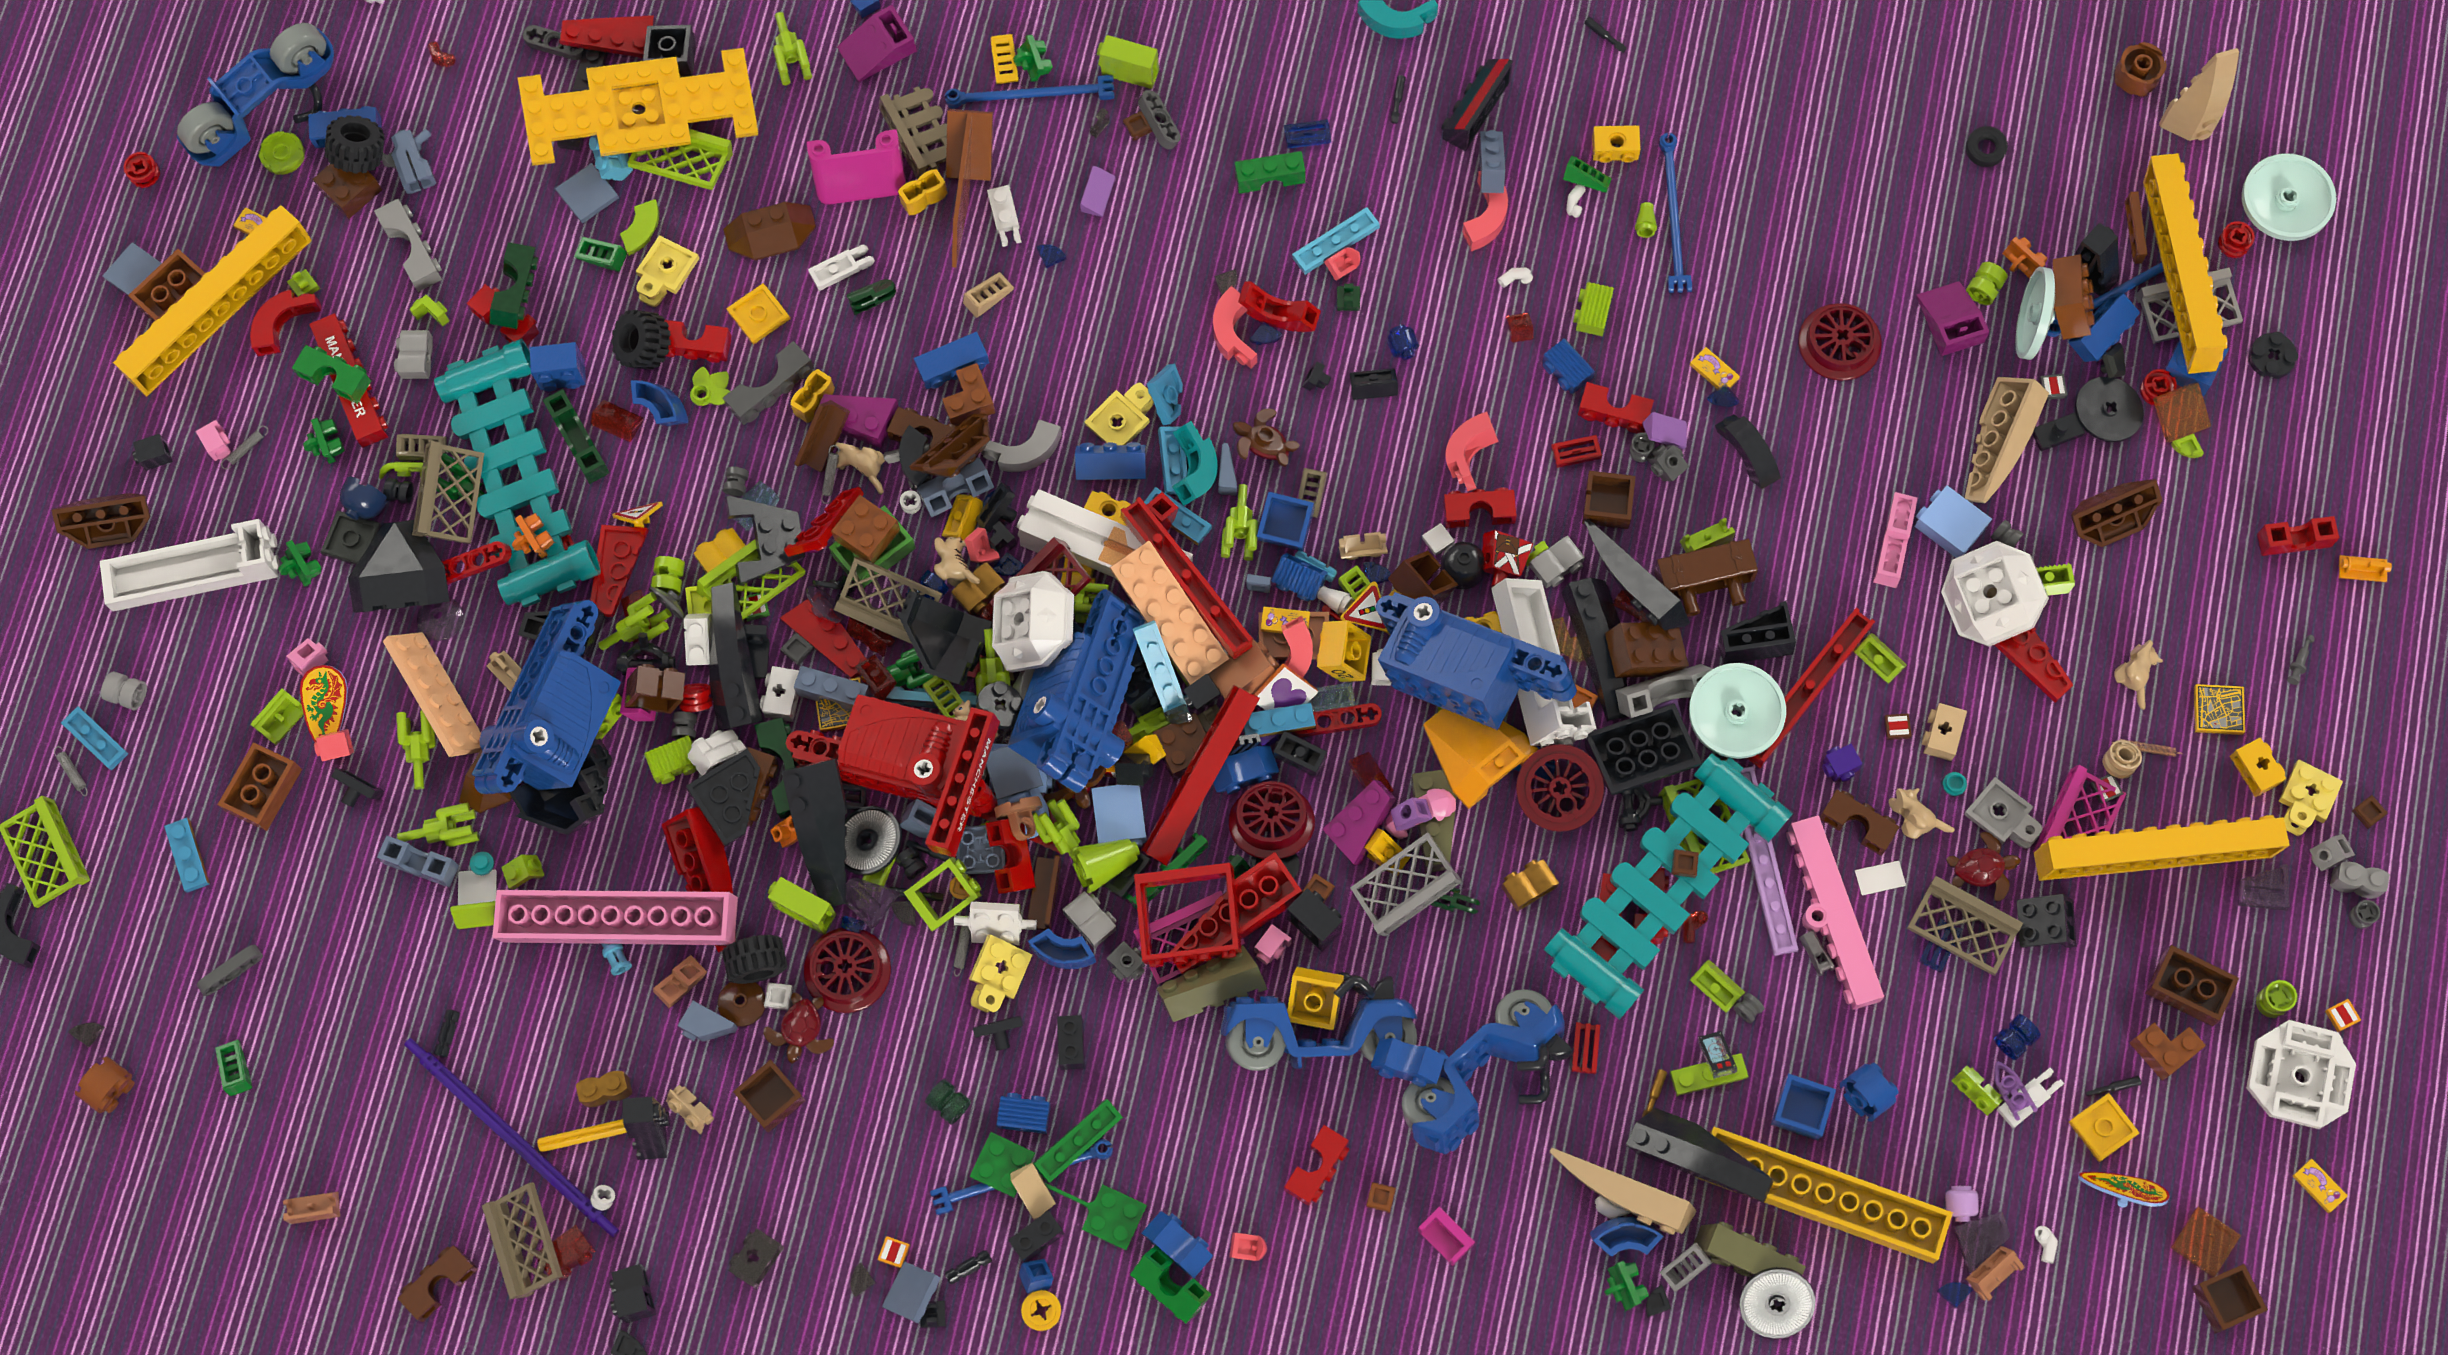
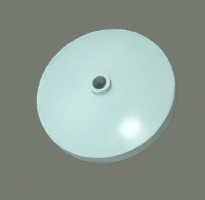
M2277 154L2263 159L2250 171L2242 188V204L2246 215L2260 231L2276 239L2296 241L2309 238L2325 227L2335 210L2336 192L2329 175L2314 161L2296 154Z
M2038 267L2033 272L2024 292L2018 315L2015 342L2017 356L2022 359L2031 360L2036 356L2046 338L2050 324L2053 323L2055 318V279L2053 270L2050 268Z
M1730 663L1709 671L1697 683L1690 699L1689 718L1697 738L1709 750L1728 758H1748L1764 752L1776 741L1784 727L1786 703L1779 685L1765 671L1749 664ZM1732 711H1739L1740 716L1738 717L1737 715H1733Z

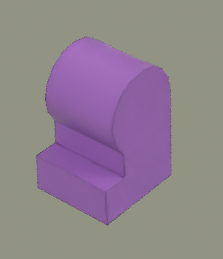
M1410 798L1390 811L1395 828L1398 831L1410 829L1420 822H1427L1432 819L1426 799Z

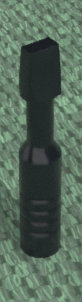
M1591 17L1586 19L1584 24L1592 29L1601 38L1607 39L1620 52L1624 53L1627 47L1614 39L1605 28Z
M1398 75L1393 98L1395 103L1390 120L1394 124L1398 123L1399 107L1403 99L1406 77L1403 75Z
M908 840L905 844L906 848L915 846L918 851L944 862L952 858L951 856L932 852L929 848L921 846L914 841Z
M890 886L889 896L907 898L904 892L908 889ZM921 892L926 899L943 901V893Z
M2139 1076L2111 1082L2110 1085L2096 1088L2085 1094L2087 1097L2141 1085V1079Z

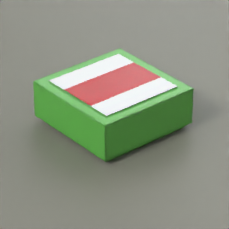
M761 593L746 596V601H758ZM765 603L747 616V621L770 616L768 604Z

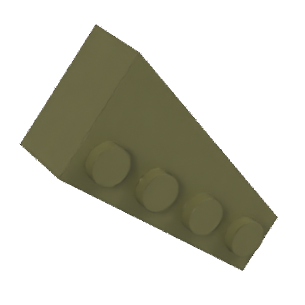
M1443 770L1412 774L1413 798H1419L1427 794V791L1431 789H1445L1455 799L1457 798L1452 792ZM1455 811L1449 817H1444L1441 821L1433 817L1427 822L1418 824L1419 837H1422L1427 832L1430 833L1449 864ZM1428 841L1421 845L1422 856L1430 858L1432 847ZM1423 860L1425 873H1427L1429 860ZM1433 862L1432 872L1446 870L1442 863Z
M1243 945L1241 946L1242 953H1237L1234 958L1224 959L1221 956L1207 961L1206 964L1196 969L1188 970L1184 975L1174 980L1166 981L1162 986L1156 988L1173 1022L1201 1013L1206 1006L1219 1007L1224 1005L1226 999L1235 996L1247 997V992L1255 989H1258L1259 992L1268 990L1258 966Z
M1721 1221L1719 1224L1701 1225L1694 1243L1697 1242L1705 1254L1711 1256V1262L1727 1267L1732 1265L1734 1266L1733 1270L1735 1273L1746 1277H1752V1275L1762 1270L1773 1267L1792 1269L1803 1275L1806 1267L1798 1263L1799 1259L1790 1254L1782 1255L1776 1252V1247L1767 1243L1761 1245L1755 1242L1754 1236L1744 1232L1739 1234L1733 1231V1226Z

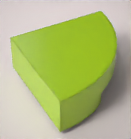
M2194 433L2171 443L2174 450L2185 457L2197 458L2204 454Z
M1541 541L1534 546L1535 551L1529 554L1526 562L1527 567L1535 557L1549 548L1545 541Z

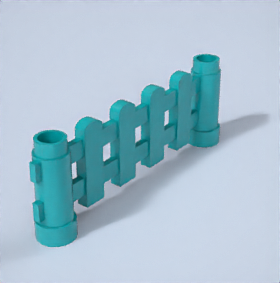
M518 339L504 345L502 349L498 345L482 351V357L465 363L462 359L447 365L448 371L444 375L434 378V384L441 400L445 404L457 400L462 413L454 416L451 420L453 432L462 440L470 438L473 450L484 453L481 478L483 479L487 494L478 497L477 510L486 520H496L500 534L492 537L489 544L499 541L508 544L512 550L511 558L508 561L512 572L508 576L497 580L498 589L508 606L520 602L526 608L541 602V595L556 589L561 594L576 588V581H585L600 575L601 568L595 551L588 540L573 544L567 550L564 549L561 537L573 533L571 524L564 509L552 512L548 497L559 493L560 490L554 472L550 468L540 472L535 456L543 454L547 450L542 434L537 428L526 431L522 417L534 412L529 394L524 388L514 392L510 381L515 378L521 379L531 375L530 351L526 343L522 339ZM493 387L497 399L479 406L476 394ZM505 424L509 439L492 446L487 431ZM465 457V466L473 470L476 468L477 458ZM518 464L522 479L504 486L500 471ZM529 504L533 514L536 513L544 524L543 527L534 532L536 536L547 531L555 542L545 550L548 554L547 558L530 565L524 551H516L512 546L513 541L516 539L514 536L515 532L520 531L524 535L521 528L517 527L513 511Z
M1711 753L1694 774L1696 778L1704 783L1702 785L1704 786L1695 798L1688 793H1681L1674 799L1670 806V813L1677 819L1665 833L1659 828L1653 827L1644 834L1640 841V847L1647 854L1635 868L1629 863L1623 862L1614 869L1610 876V882L1617 889L1605 903L1595 897L1589 899L1580 911V918L1587 924L1579 934L1572 936L1565 929L1561 928L1544 949L1546 953L1554 958V963L1551 965L1554 971L1564 979L1568 974L1585 988L1582 992L1585 997L1595 1005L1599 1001L1604 1003L1605 1008L1619 1020L1644 991L1630 977L1627 979L1623 976L1624 971L1632 962L1642 970L1647 967L1660 951L1658 947L1650 942L1657 932L1664 927L1674 935L1690 916V913L1680 906L1693 891L1700 898L1704 899L1720 880L1719 877L1710 871L1722 856L1733 865L1749 846V843L1740 836L1749 824L1755 828L1753 831L1769 843L1793 814L1779 801L1776 803L1772 799L1775 793L1760 782L1756 786L1740 772L1744 768L1731 757L1726 761H1721ZM1717 799L1721 800L1735 812L1726 824L1709 811ZM1692 831L1708 844L1698 856L1697 876L1692 878L1674 875L1678 880L1665 894L1649 879L1661 865L1671 873L1674 849L1685 850L1679 844ZM1631 900L1648 914L1636 929L1619 916ZM1601 936L1618 949L1608 962L1591 949Z

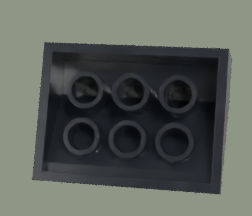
M1675 703L1592 731L1585 738L1586 751L1598 765L1603 782L1611 796L1702 765Z

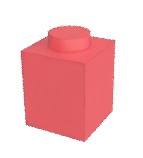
M348 729L320 735L316 738L317 742L314 743L316 755L321 756L322 761L348 756L354 752Z

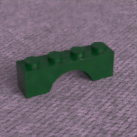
M508 242L504 256L503 274L510 277L515 284L507 290L494 293L490 308V324L517 329L519 321H524L526 307H523V305L529 302L530 290H528V286H533L534 274L532 271H537L539 257H535V247Z
M562 389L543 399L545 406L589 484L610 474L564 390Z
M781 717L754 725L761 750L764 753L779 757L784 762L785 770L795 767L796 763L792 758L793 754L786 746V739L792 733L790 724H785ZM782 779L780 784L772 790L776 811L780 819L791 816Z

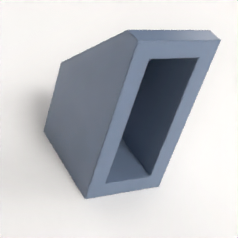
M916 798L906 806L899 824L901 828L918 837L927 838L936 808Z
M692 1001L678 1024V1027L683 1031L681 1035L693 1042L696 1038L703 1042L735 1033L738 1029L735 1023L695 1001Z

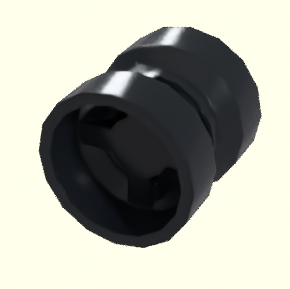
M388 478L384 485L383 494L387 497L386 500L388 501L398 500L402 504H409L413 497L414 485L410 481L398 482L397 479Z
M915 846L904 850L895 859L897 864L905 869L904 874L909 880L918 877L928 868L926 862L919 858V852Z

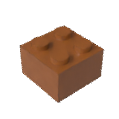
M859 495L831 532L836 542L858 557L874 564L900 531V527L895 518Z

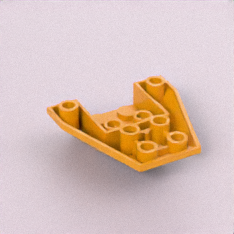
M1443 708L1423 724L1452 792L1468 809L1485 797L1492 785L1520 764L1522 766L1534 752L1539 750L1537 746H1530L1529 738L1525 733L1502 721L1499 729L1496 730Z

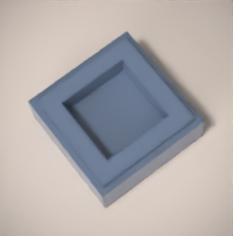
M1248 574L1246 581L1247 589L1270 593L1271 577Z

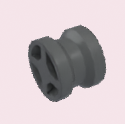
M1746 993L1743 996V1001L1733 1007L1736 1013L1750 1024L1755 1020V1016L1758 1013H1762L1765 1010L1762 1003L1750 993Z

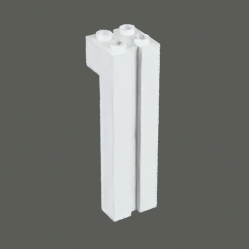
M1039 489L1035 496L1031 495L1027 503L1029 511L1025 516L1022 515L1017 524L1020 546L1038 553L1053 537H1056L1069 545L1071 553L1079 563L1114 578L1116 577L1109 567L1142 545L1127 526ZM1183 550L1191 562H1193V554Z
M260 519L231 524L232 530L235 532L232 534L100 561L105 605L112 611H118L277 578L280 560L278 555H274V548L277 547L276 536L270 532L268 526H265Z
M1505 578L1493 586L1491 589L1502 633L1560 655L1542 580ZM1519 689L1517 693L1530 746H1541V748L1556 744L1573 746V742L1588 737V733L1596 729L1590 702H1585L1574 708L1572 699L1566 702L1553 698L1547 700L1539 696L1538 692L1532 690L1527 692Z

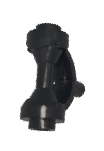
M645 632L638 634L639 643H636L627 652H622L621 657L617 658V670L621 671L622 675H626L627 668H637L642 664L653 665L659 671H664L665 668H676L675 656H671L670 652H664L654 643H649L647 633ZM646 655L652 656L653 659H639L638 657Z
M1643 786L1621 792L1624 809L1622 815H1619L1618 826L1623 828L1625 832L1637 831L1638 827L1642 825V820L1648 815L1651 806L1663 805V797H1650L1649 791ZM1633 794L1637 796L1639 801L1636 811L1633 808Z

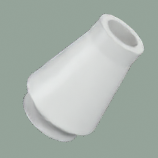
M1322 586L1317 594V598L1322 600L1337 614H1343L1354 601L1349 593Z

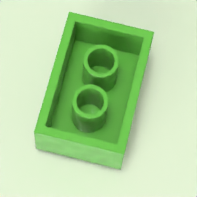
M885 505L880 508L881 510L895 518ZM899 522L900 531L874 563L887 570L916 549L913 538ZM835 542L829 546L833 558L848 575L854 558L857 555L838 542ZM858 564L856 572L859 579L869 577L867 568ZM872 579L863 582V588L872 582Z

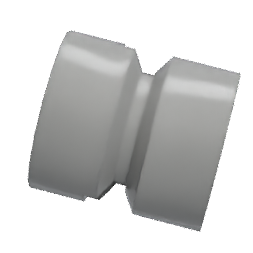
M113 671L107 675L103 682L101 697L105 701L114 704L120 703L123 707L137 710L145 699L147 685L144 681L135 678L128 679V676Z

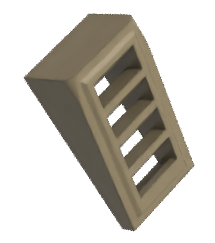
M397 434L396 456L400 461H422L424 459L425 444L430 441H436L442 445H447V437ZM406 444H409L408 451H406ZM415 444H418V452H415Z
M1304 468L1298 499L1314 502L1315 510L1313 517L1318 518L1328 473ZM1308 478L1320 479V483L1309 482ZM1306 486L1319 488L1318 492L1308 491ZM1304 495L1317 497L1316 501L1306 500Z

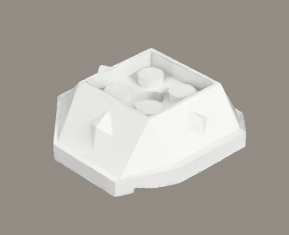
M1998 541L1953 559L1941 591L1958 635L1989 647L2034 628L2049 599L2032 556ZM1993 587L1997 588V594L1993 598H1987V591Z
M1041 571L1010 577L1007 585L994 595L992 647L999 655L1006 671L1018 672L1047 667L1058 657L1063 648L1066 649L1073 642L1074 594L1068 588H1065L1050 572Z
M2288 1020L2255 1041L2246 1088L2269 1117L2320 1129L2348 1112L2356 1063L2343 1044L2339 1032ZM2295 1072H2300L2304 1076V1083L2296 1079Z

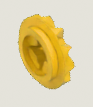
M1035 1291L1029 1294L1022 1304V1318L1031 1329L1037 1331L1049 1330L1059 1321L1061 1315L1060 1302L1055 1295L1048 1291ZM1037 1301L1042 1307L1052 1306L1045 1312L1047 1320H1044L1040 1315L1031 1316L1038 1310Z

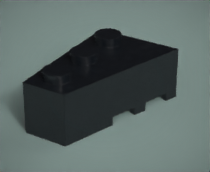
M2099 223L2082 240L2075 255L2081 254L2083 263L2088 264L2089 276L2087 279L2092 280L2093 291L2101 296L2107 293L2119 281L2118 237L2111 228Z
M1786 600L1771 610L1767 611L1766 609L1754 618L1745 619L1721 631L1718 644L1723 665L1793 655L1796 639Z
M599 609L598 617L594 624V632L587 638L584 645L585 651L582 654L584 657H592L605 613ZM550 611L525 612L518 635L525 640L535 642Z
M653 1096L623 1099V1124L628 1137L635 1139V1142H632V1147L637 1149V1159L667 1158L666 1126H670L669 1112H666V1109Z

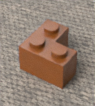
M976 363L957 370L956 374L962 392L942 399L950 424L959 426L972 414H986L987 416L994 414V404L978 364Z
M2155 1022L2129 1042L2162 1081L2206 1046L2190 1026L2170 1041Z

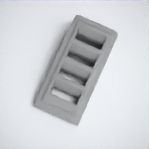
M1696 1242L1662 1269L1660 1274L1676 1292L1712 1262ZM1693 1251L1698 1255V1257L1703 1262L1701 1265L1692 1255ZM1687 1256H1688V1258L1691 1260V1262L1695 1265V1267H1696L1695 1270L1692 1268V1266L1689 1264V1262L1685 1259ZM1680 1262H1682L1683 1265H1684V1266L1687 1268V1270L1690 1272L1689 1275L1685 1272V1270H1684V1269L1682 1268V1266L1679 1264ZM1674 1267H1676L1677 1270L1680 1272V1274L1684 1277L1683 1280L1679 1277V1275H1678V1274L1676 1273V1271L1673 1269Z

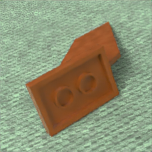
M948 109L946 178L959 179L953 218V268L957 267L969 205L970 179L988 181L992 179L994 112Z

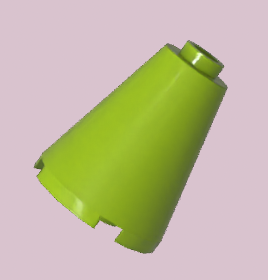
M1129 838L1070 849V856H1075L1077 861L1072 863L1082 887L1088 886L1087 893L1094 892L1138 860L1137 855H1140L1136 842H1131Z

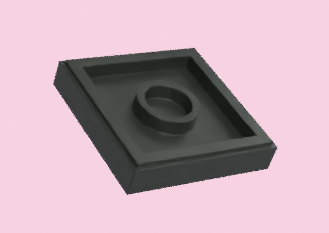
M337 510L320 553L357 565L382 525L381 523L360 517L358 520H354L347 516L345 512Z

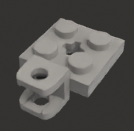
M1996 777L1964 814L1984 831L1996 837L2002 845L2010 838L2020 847L2029 849L2043 830L2041 824L2029 815L2033 806ZM2002 806L2004 808L2002 812L2005 815H1995L1992 808Z

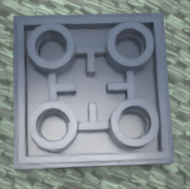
M592 163L555 188L556 192L582 224L619 199L617 193L605 179H601L599 171Z
M132 242L103 274V277L126 295H129L162 263Z
M1007 746L990 751L986 765L997 800L1043 786L1037 766Z
M986 825L965 826L956 853L957 859H960L967 868L965 873L967 875L995 873L994 870L1002 869L1006 864L1005 851L1000 846H989Z
M904 1261L882 1307L919 1323L921 1317L925 1314L926 1307L933 1293L937 1289L940 1277Z

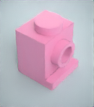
M217 420L196 431L206 451L214 461L224 459L230 455L231 451L227 444L231 442Z
M309 638L287 655L293 668L302 676L311 668L324 665L329 661L326 657L328 652L319 642L315 644Z
M1272 924L1255 946L1257 959L1266 965L1271 963L1274 958L1278 960L1286 949L1283 946L1289 947L1291 945V937Z

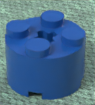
M1874 1062L1870 1065L1863 1064L1840 1082V1089L1844 1087L1846 1090L1843 1096L1847 1103L1859 1116L1867 1115L1869 1117L1867 1121L1870 1122L1896 1103V1095L1899 1094L1897 1087L1892 1082L1886 1080L1882 1075L1881 1068Z

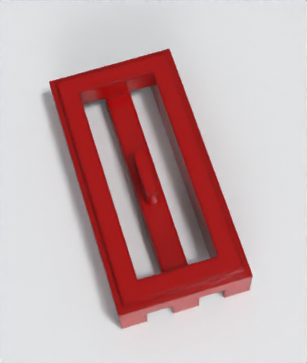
M1597 435L1551 444L1556 468L1602 459ZM1594 443L1593 446L1558 452L1560 449ZM1596 451L1595 453L1580 455V456L1571 457V458H1566V459H1560V458H1564V457H1569V456H1574V455H1579V454H1584V453H1589V452Z
M1576 1022L1571 1072L1596 1074L1601 1025ZM1580 1029L1585 1030L1582 1067H1577ZM1590 1031H1594L1591 1068H1587Z

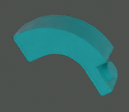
M1383 0L1358 1V14L1365 24L1378 34L1389 38L1404 39L1423 33L1424 23L1432 22L1438 15V4L1435 0H1430L1413 10L1403 12L1391 9Z
M1192 421L1173 432L1188 460L1186 477L1172 486L1183 506L1197 499L1211 488L1217 475L1218 466L1215 448L1211 439L1207 438L1203 441Z

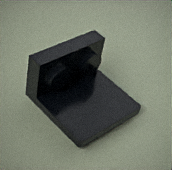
M744 625L754 678L766 679L771 633L767 625Z
M1145 663L1136 667L1131 674L1132 677L1128 683L1127 692L1124 695V701L1128 704L1136 719L1161 707Z
M2065 894L2017 900L2018 920L2023 922L2019 930L2021 947L2061 944L2067 948L2077 947L2074 900Z

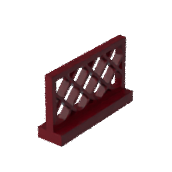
M1053 537L1016 575L1021 576L1046 571L1052 572L1057 578L1058 572H1066V582L1063 586L1068 588L1074 594V597L1092 580L1071 553L1069 545L1056 537ZM1066 555L1068 558L1067 568H1058L1059 560ZM1072 572H1079L1083 577L1076 585H1071ZM994 598L990 601V604L993 606V608Z

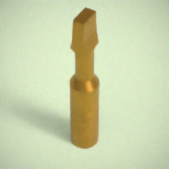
M1658 1069L1649 1094L1650 1099L1642 1117L1653 1110L1655 1101L1659 1098L1667 1072Z

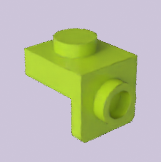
M427 294L417 299L410 308L416 320H420L426 313H429L442 327L449 322L445 314L447 309L439 301L435 303Z
M520 855L501 867L509 889H516L532 878H542L544 876L542 864L537 855Z

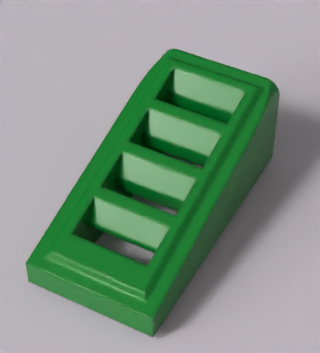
M1571 156L1563 179L1601 192H1607L1612 178L1582 160Z
M582 237L574 257L612 271L620 272L627 252L620 245ZM589 245H591L592 247L589 251V254L586 255Z
M235 1040L216 1047L223 1090L229 1096H234L252 1089L251 1078L240 1041ZM235 1051L234 1055H231L226 1058L224 1057V1055ZM237 1061V1063L227 1066V1064ZM239 1071V1073L233 1074L231 1076L229 1075L230 1073Z

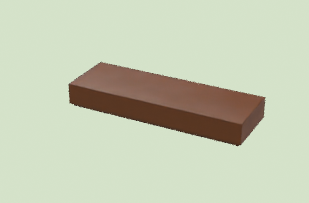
M2135 191L2129 193L2124 204L2132 259L2134 264H2141L2148 253L2139 192Z

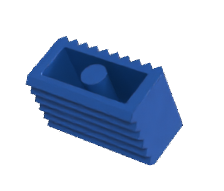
M1565 338L1545 352L1543 356L1544 369L1547 373L1554 374L1558 378L1560 387L1564 391H1570L1571 394H1574L1594 377L1595 371Z
M1285 553L1282 555L1271 581L1276 583V587L1286 592L1291 590L1297 593V597L1304 601H1314L1325 582L1328 572Z
M1007 1093V1097H1000L997 1127L999 1129L1047 1134L1051 1104L1046 1101L1045 1097L1031 1096V1100L1022 1099V1095L1017 1093Z

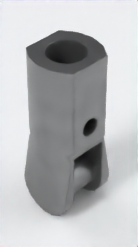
M1814 930L1799 938L1819 976H1822L1823 972L1829 969L1831 971L1835 969ZM1822 955L1824 961L1818 963L1816 957Z

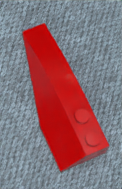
M698 807L686 809L661 824L678 874L683 875L687 882L685 886L687 892H730L733 894L731 874L724 846ZM715 945L718 952H722L728 946Z
M1276 852L1235 879L1241 939L1284 912L1303 893ZM1227 891L1215 901L1210 910L1203 914L1198 920L1199 922L1191 931L1186 933L1170 952L1232 945ZM1197 958L1188 959V963L1176 966L1181 974H1184L1203 962L1197 961Z

